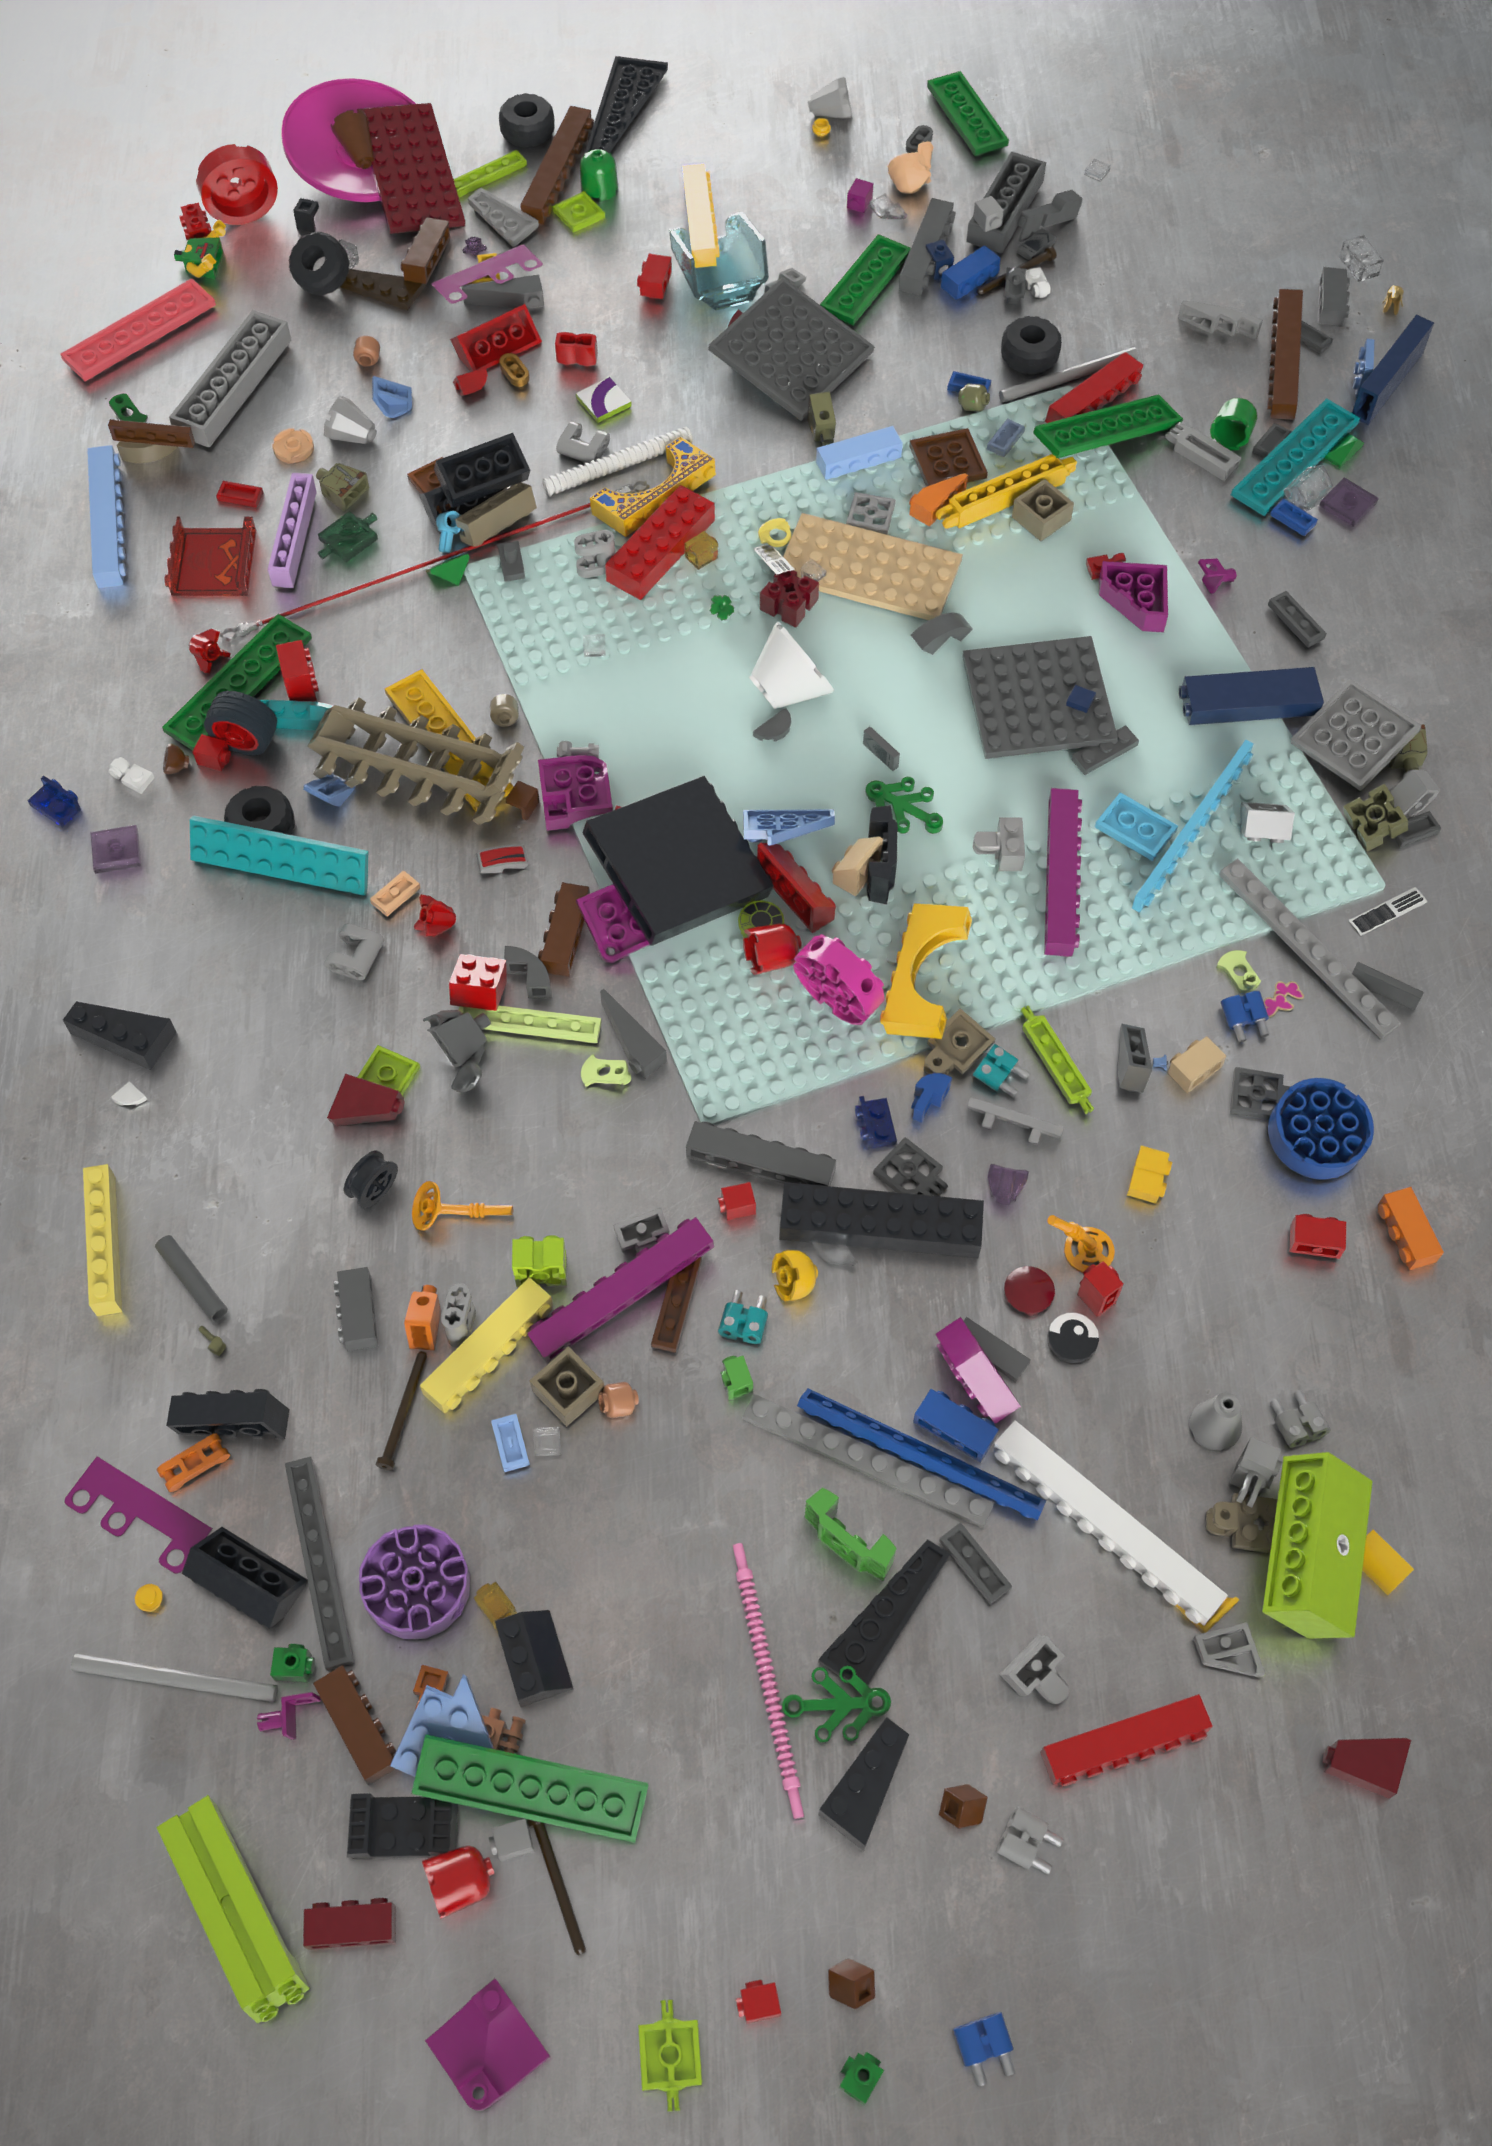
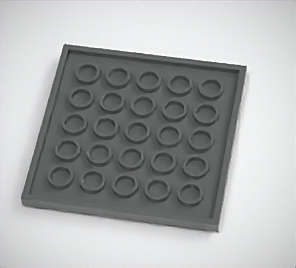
M782 277L709 344L708 350L802 421L808 414L809 395L829 391L831 393L874 352L875 346Z
M1092 636L963 651L962 657L985 759L1092 747L1106 742L1117 744L1118 736ZM1075 685L1096 692L1095 699L1087 713L1066 706L1067 699Z

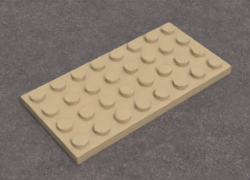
M805 513L801 514L783 555L785 560L797 571V577L802 578L805 575L819 582V592L925 620H931L942 614L963 554Z

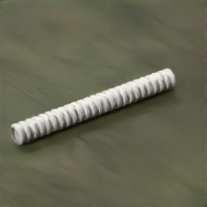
M685 426L683 429H677V432L672 431L671 434L666 433L665 436L661 435L660 438L655 437L654 440L644 441L642 445L639 443L636 447L634 445L631 446V449L626 448L625 451L620 450L619 453L609 454L607 458L603 456L602 459H596V462L592 460L590 464L585 463L584 466L579 465L578 468L568 469L566 473L562 471L560 475L558 473L555 474V477L549 476V479L544 478V490L548 496H552L553 493L558 494L559 491L569 490L571 486L574 488L576 484L580 486L582 482L587 483L588 480L593 481L594 478L604 477L606 473L610 475L612 471L614 473L617 472V469L623 470V467L628 468L629 465L634 466L635 463L645 462L646 459H652V456L656 458L658 454L661 456L664 452L666 453V446L679 437L692 444L693 437L691 431Z

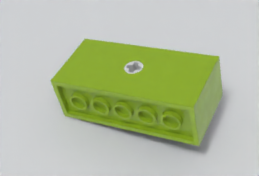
M1329 1452L1283 1456L1262 1611L1308 1639L1355 1637L1373 1481Z

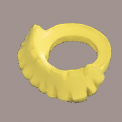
M776 518L765 522L758 531L761 543H767L772 547L785 546L791 539L790 526L783 518ZM780 529L787 535L782 540H774L770 537V531Z

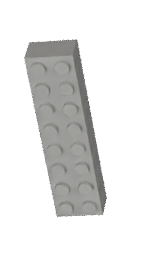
M252 310L169 416L171 425L191 427L195 443L210 448L290 343L291 336L288 323Z

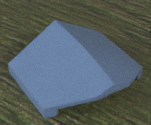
M373 376L372 399L385 416L397 418L411 411L412 388Z
M332 773L331 775L327 774L326 777L304 784L303 790L327 803L340 807L354 791L355 787L347 786L344 784L346 780Z

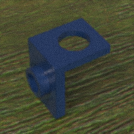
M944 240L926 244V249L935 262L934 280L942 278V273H939L941 267L948 265V268H950L954 264V256Z

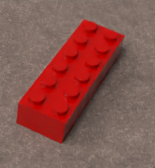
M680 485L605 564L606 581L641 600L715 521V503Z

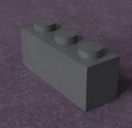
M1323 267L1319 280L1318 324L1342 326L1344 318H1348L1350 306L1347 304L1350 292L1347 290L1350 278H1347V269Z
M368 1267L337 1271L338 1281H334L335 1295L340 1298V1304L336 1305L337 1318L342 1320V1328H338L340 1343L345 1344L347 1351L378 1347L372 1278Z

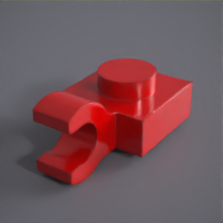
M1118 553L1110 559L1107 554L1087 558L1086 566L1091 580L1099 579L1103 561L1125 562L1124 553Z

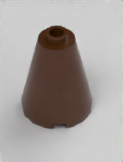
M353 110L341 113L335 117L334 125L331 124L332 132L358 168L368 169L372 165L371 162L374 161L368 117L362 110H359V113H354Z

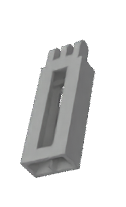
M1178 423L1165 435L1168 441L1175 444V452L1223 481L1239 467L1240 456L1193 427L1189 428L1182 423Z

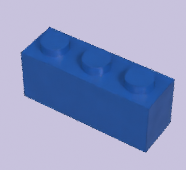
M984 245L943 271L941 288L958 300L976 287L981 286L987 280L995 277L1000 270L1001 258Z
M930 1389L915 1412L913 1423L979 1463L982 1462L995 1441L999 1430L989 1419L979 1418L973 1414L969 1407L963 1404L958 1405L951 1401L950 1397L944 1392H936L933 1389Z

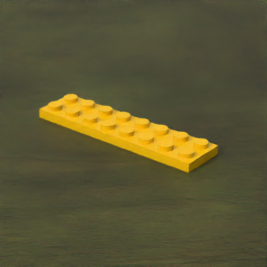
M423 669L384 688L387 697L409 725L413 720L423 715L429 719L425 727L427 731L441 735L444 729L454 724L460 728L457 735L459 740L473 744L476 739ZM449 751L448 755H450V758L442 769L446 773L458 775L464 761ZM481 760L480 764H482V767L472 780L486 787L494 768ZM511 782L504 790V797L508 796L514 787ZM468 793L465 794V799L476 812L480 801Z

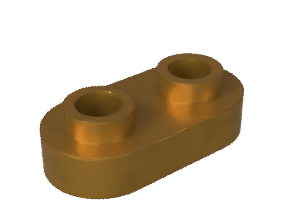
M509 353L500 358V369L512 385L521 387L528 384L530 380L529 371L517 355Z

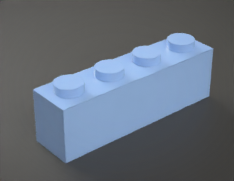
M890 426L818 447L816 463L825 480L901 458L903 443L895 428Z

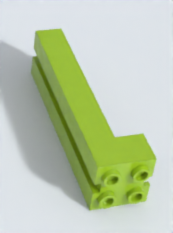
M207 1795L189 1806V1811L181 1816H173L156 1828L241 2009L255 2022H267L278 2014L279 2006L285 2002L288 2005H292L300 2001L304 1997V1993L310 1990V1987L295 1957L287 1950L216 1803Z

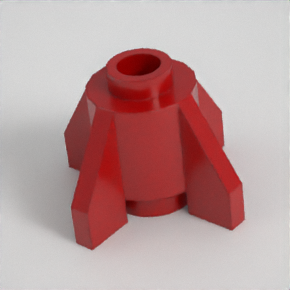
M209 629L197 634L189 642V651L194 655L200 670L209 674L212 663L209 661L216 660L219 655L224 657L231 656V653L220 649L217 644L220 631L216 629Z
M420 895L419 899L422 908L419 919L414 925V930H425L426 936L432 937L449 930L456 922V914L452 907H448L442 901H437L431 896Z

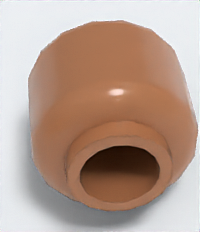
M371 336L357 338L353 351L355 361L365 367L376 364L380 354L379 342Z
M627 1382L607 1384L598 1395L601 1412L606 1413L610 1418L631 1415L635 1405H638L639 1402L637 1391L635 1389L632 1390Z

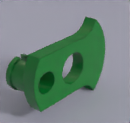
M127 393L118 394L110 399L109 405L119 420L147 422L148 415L139 412ZM127 409L133 411L131 416H124L122 413Z

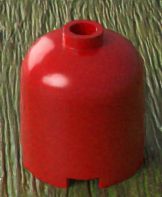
M774 924L744 930L745 934L748 935L747 938H743V948L746 961L751 960L753 968L750 971L753 975L789 967L796 962L794 958L799 953V949L802 948L800 936L796 935L789 925Z
M462 1846L422 1861L440 1919L481 1901L490 1891L491 1882L489 1876L495 1874L490 1858L483 1859L481 1852L473 1846Z

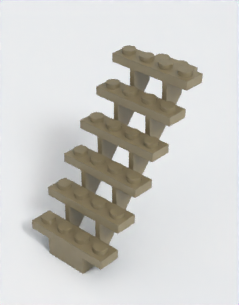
M359 697L351 702L348 708L338 705L329 708L307 746L322 756L313 773L319 779L327 774L331 775L337 767L335 763L337 757H342L353 765L344 783L351 788L365 782L368 777L366 771L369 766H373L385 774L376 791L382 797L396 792L400 785L398 780L401 775H405L417 783L408 800L413 806H417L422 802L426 803L432 794V791H430L432 785L436 784L448 792L440 809V812L446 816L453 812H458L464 804L462 799L468 793L480 801L472 819L478 825L491 821L495 816V807L505 795L504 790L514 777L512 772L523 758L521 753L524 749L523 745L516 742L509 746L505 753L501 755L491 749L489 744L492 737L486 733L477 737L473 744L461 741L457 737L460 728L454 724L444 729L441 735L427 731L425 727L429 719L423 715L413 720L410 726L401 724L394 719L397 710L391 706L382 711L379 717L369 715L363 710L366 702ZM354 725L369 733L363 748L345 744L346 740H349L356 730ZM386 733L401 743L394 757L376 753L378 748L380 749L386 742ZM417 743L432 751L426 766L408 762L409 758H412L418 750ZM449 751L464 761L458 775L440 771L441 767L445 766L450 758V755H448ZM481 760L494 768L486 787L472 780L482 767V764H480Z

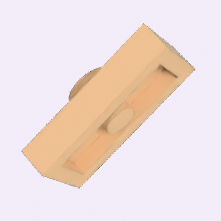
M403 870L370 898L371 904L388 917L420 889V883Z

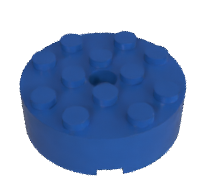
M1326 1078L1302 1080L1292 1085L1274 1107L1268 1123L1270 1143L1279 1159L1294 1172L1312 1179L1337 1178L1352 1170L1369 1149L1374 1135L1372 1115L1364 1100L1359 1095L1356 1096L1346 1089V1085Z

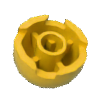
M785 1250L781 1253H776L772 1260L771 1271L772 1273L776 1272L779 1285H774L778 1296L783 1301L799 1300L812 1292L818 1277V1269L805 1253L797 1250Z

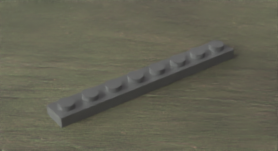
M310 1456L285 1463L324 1665L325 1669L329 1671L342 1665L353 1664L354 1661L314 1464Z

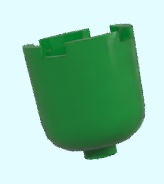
M595 149L583 156L580 163L581 192H586L590 198H599V201L609 200L616 195L618 188L616 162L609 152Z
M1232 398L1226 401L1211 424L1210 434L1212 440L1215 438L1220 445L1230 451L1239 450L1240 447L1247 444L1258 417L1254 405L1243 398Z

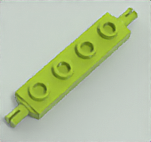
M1029 1005L1026 1008L1023 1007L1020 1011L1027 1021L1023 1024L1022 1030L1070 1105L1079 1103L1085 1114L1091 1113L1094 1107L1089 1102L1088 1097L1091 1096L1092 1090L1044 1015L1035 1016Z

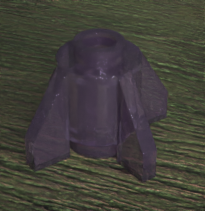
M990 1164L987 1178L992 1192L991 1197L996 1198V1203L1010 1205L1011 1201H1016L1018 1194L1027 1182L1029 1171Z

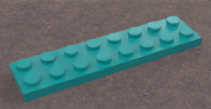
M1326 398L1232 489L1231 496L1265 516L1333 447L1358 425L1360 418Z
M194 815L189 819L190 860L364 896L368 892L369 851Z

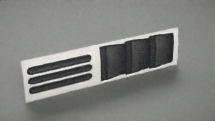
M769 544L754 548L756 553L776 575L795 570Z
M1414 887L1348 921L1362 936L1427 903V900Z

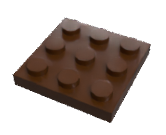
M969 428L910 440L909 447L926 487L963 473L968 475L967 483L987 479L988 472Z

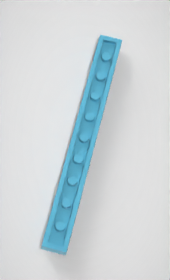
M1248 740L1244 741L1136 894L1132 909L1140 913L1145 905L1147 907L1150 906L1155 897L1153 893L1156 889L1159 891L1162 889L1167 873L1170 875L1173 873L1178 863L1176 862L1177 859H1182L1189 848L1187 846L1188 843H1194L1200 831L1198 829L1200 826H1206L1211 816L1209 815L1210 812H1215L1219 807L1221 796H1227L1232 787L1231 782L1233 780L1237 781L1243 771L1242 766H1247L1254 755L1251 753L1254 743Z

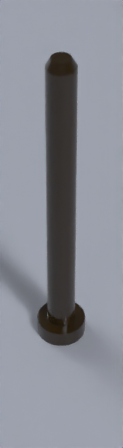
M1052 246L1045 248L1044 253L1018 267L1028 270L1046 260L1052 261L1057 257L1056 251ZM1006 273L980 286L977 289V293L983 295L1005 283Z
M420 1351L416 1356L383 1456L377 1458L375 1465L381 1469L391 1471L394 1468L395 1462L392 1459L427 1359V1353L424 1351Z
M528 1819L529 1828H534L574 1952L577 1955L585 1953L586 1947L545 1824Z

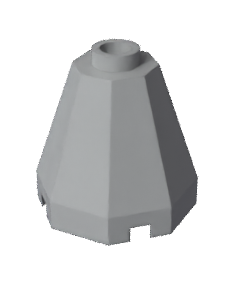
M845 77L837 78L810 95L811 100L808 101L809 112H813L814 116L839 119L852 118Z
M343 396L338 397L329 410L328 414L331 415L330 421L327 419L325 421L324 436L333 440L368 444L369 441L372 442L377 433L375 424L350 399Z

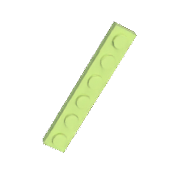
M459 1006V1011L470 1013L473 1019L484 1013L491 1022V1025L486 1027L485 1030L598 1043L602 1023L601 1018L498 1006L497 1011Z

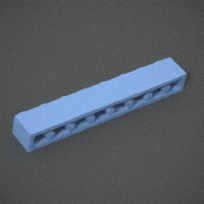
M112 445L87 448L92 574L98 588L124 585L123 576H126V568L122 560H125L126 556L122 544H125L123 531H121V528H124L122 515H120V512H123V505L121 499H119V497H122V488L119 484V481H122V477L118 466H121L119 453H115Z

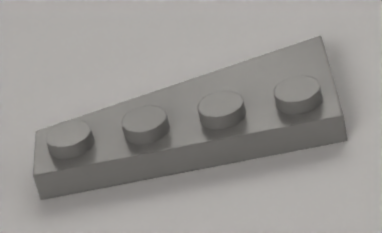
M482 188L478 189L468 198L469 205L513 248L539 227L537 219Z

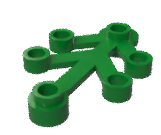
M904 777L898 783L885 784L882 781L876 780L867 784L865 789L866 796L870 801L875 802L876 807L885 806L884 800L892 804L899 833L905 834L910 829V821L905 818L904 811L925 822V829L929 833L936 834L942 830L943 818L938 813L929 814L910 804L922 801L926 803L931 802L934 797V790L932 788L924 787L919 793L895 796L892 794L893 792L913 791L914 779L912 777Z
M844 1666L839 1672L840 1679L845 1683H850L863 1696L850 1697L829 1677V1673L825 1668L818 1667L812 1672V1680L816 1684H821L835 1698L803 1700L799 1695L793 1694L783 1700L782 1710L785 1715L791 1718L799 1717L804 1711L835 1710L829 1719L815 1730L816 1739L819 1742H827L831 1739L833 1730L851 1709L864 1708L853 1723L847 1724L843 1728L844 1738L848 1741H854L859 1737L860 1730L872 1716H882L889 1711L891 1698L888 1692L879 1687L871 1689L856 1675V1670L853 1667ZM845 1669H850L853 1672V1677L850 1680H846L843 1677ZM818 1670H822L825 1673L823 1681H818L815 1678ZM875 1696L881 1697L883 1701L880 1707H875L872 1704V1699ZM793 1700L799 1703V1709L796 1712L789 1708V1704ZM848 1727L856 1729L855 1737L850 1738L847 1736L846 1730ZM821 1728L828 1730L829 1734L826 1739H821L818 1735Z

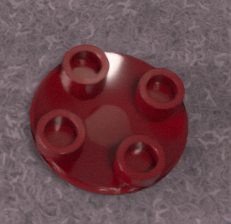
M1032 1266L1017 1268L1009 1274L1005 1281V1299L1016 1310L1027 1313L1030 1316H1035L1047 1309L1054 1299V1283L1050 1276L1039 1268Z

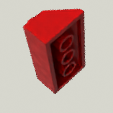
M525 304L450 339L459 359L470 372L483 368L488 369L500 363V358L503 355L509 353L517 355L542 342Z
M760 843L757 845V858L761 862V866L766 874L771 877L774 885L773 889L811 933L816 932L835 920L836 906L833 900L822 893L819 884L815 881L813 882L808 877L804 867L798 866L788 850L785 851L780 844L768 845V843Z

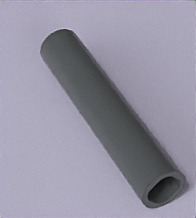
M171 1235L162 1237L155 1244L156 1250L211 1321H217L227 1313L228 1308Z

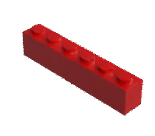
M1124 352L1051 404L1045 422L1050 423L1102 409L1105 404L1111 403L1120 393H1125L1131 385H1135L1140 381L1143 364Z
M1198 1694L1044 1746L1040 1753L1052 1785L1060 1783L1064 1787L1077 1782L1076 1777L1084 1774H1087L1088 1778L1097 1776L1104 1772L1102 1769L1104 1767L1113 1765V1768L1117 1769L1130 1763L1128 1759L1139 1756L1140 1760L1152 1757L1156 1754L1154 1750L1165 1747L1166 1751L1176 1749L1182 1746L1181 1741L1190 1738L1192 1742L1202 1740L1207 1737L1206 1733L1213 1725L1201 1696Z

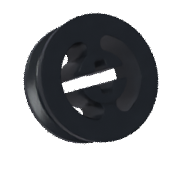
M380 1151L369 1152L355 1164L347 1176L343 1188L344 1194L349 1198H356L358 1205L362 1208L372 1207L380 1201L393 1185L398 1172L397 1164L393 1161H385L384 1155Z

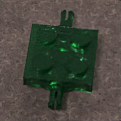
M350 511L318 533L319 540L326 545L325 548L318 551L319 557L324 560L328 555L334 553L347 563L378 540L377 533L369 527L378 520L377 516L371 513L366 518L361 519Z

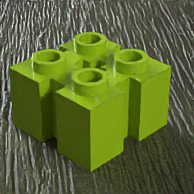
M549 1235L544 1237L543 1241H534V1238L530 1236L512 1239V1270L515 1275L516 1287H520L529 1277L537 1284L567 1286V1254L564 1238Z

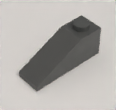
M1121 1024L1118 1057L1119 1086L1127 1091L1143 1093L1152 1072L1145 1028Z

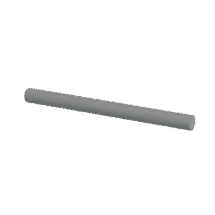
M1131 348L999 391V398L1004 403L1094 374L1124 352L1137 360L1138 352L1136 348Z
M75 1654L71 1663L72 1671L270 1702L275 1701L278 1692V1686L274 1684Z

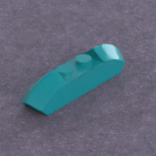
M260 700L276 715V729L316 730L325 712L332 707V705L321 702Z

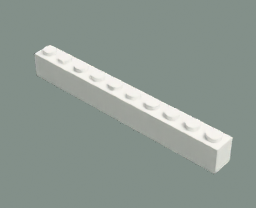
M1016 1420L997 1439L993 1452L1001 1463L1005 1465L1008 1463L1015 1469V1473L1020 1479L1032 1483L1036 1487V1491L1043 1498H1050L1057 1504L1056 1507L1065 1516L1070 1515L1078 1522V1526L1085 1533H1092L1099 1539V1543L1104 1549L1109 1552L1113 1551L1120 1557V1561L1127 1568H1134L1142 1575L1141 1578L1147 1585L1156 1587L1164 1593V1598L1170 1604L1175 1606L1178 1604L1186 1611L1185 1615L1189 1620L1196 1624L1200 1622L1204 1626L1223 1604L1228 1596L1225 1592Z

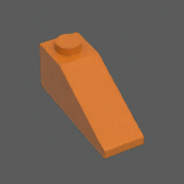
M966 473L924 487L918 494H914L909 502L910 516L930 527L938 519L935 515L940 508L949 505V500L953 495L966 490L968 475Z

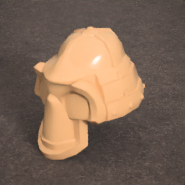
M922 142L918 145V152L902 154L890 161L887 166L888 174L900 192L914 194L923 184L931 182L930 168L933 151L931 142Z

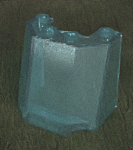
M743 212L732 214L726 219V235L718 237L720 257L716 258L717 266L695 268L687 230L684 228L669 230L671 249L693 295L708 304L715 311L753 301L756 297L755 293L762 283L765 284L769 279L765 239Z

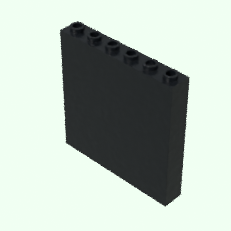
M705 776L587 820L582 832L650 946L744 908L753 901L768 898L774 887L771 877L762 868L761 862L750 849L748 840L744 839L738 830L736 821L730 817L724 802L720 801L715 793L714 786L708 782Z

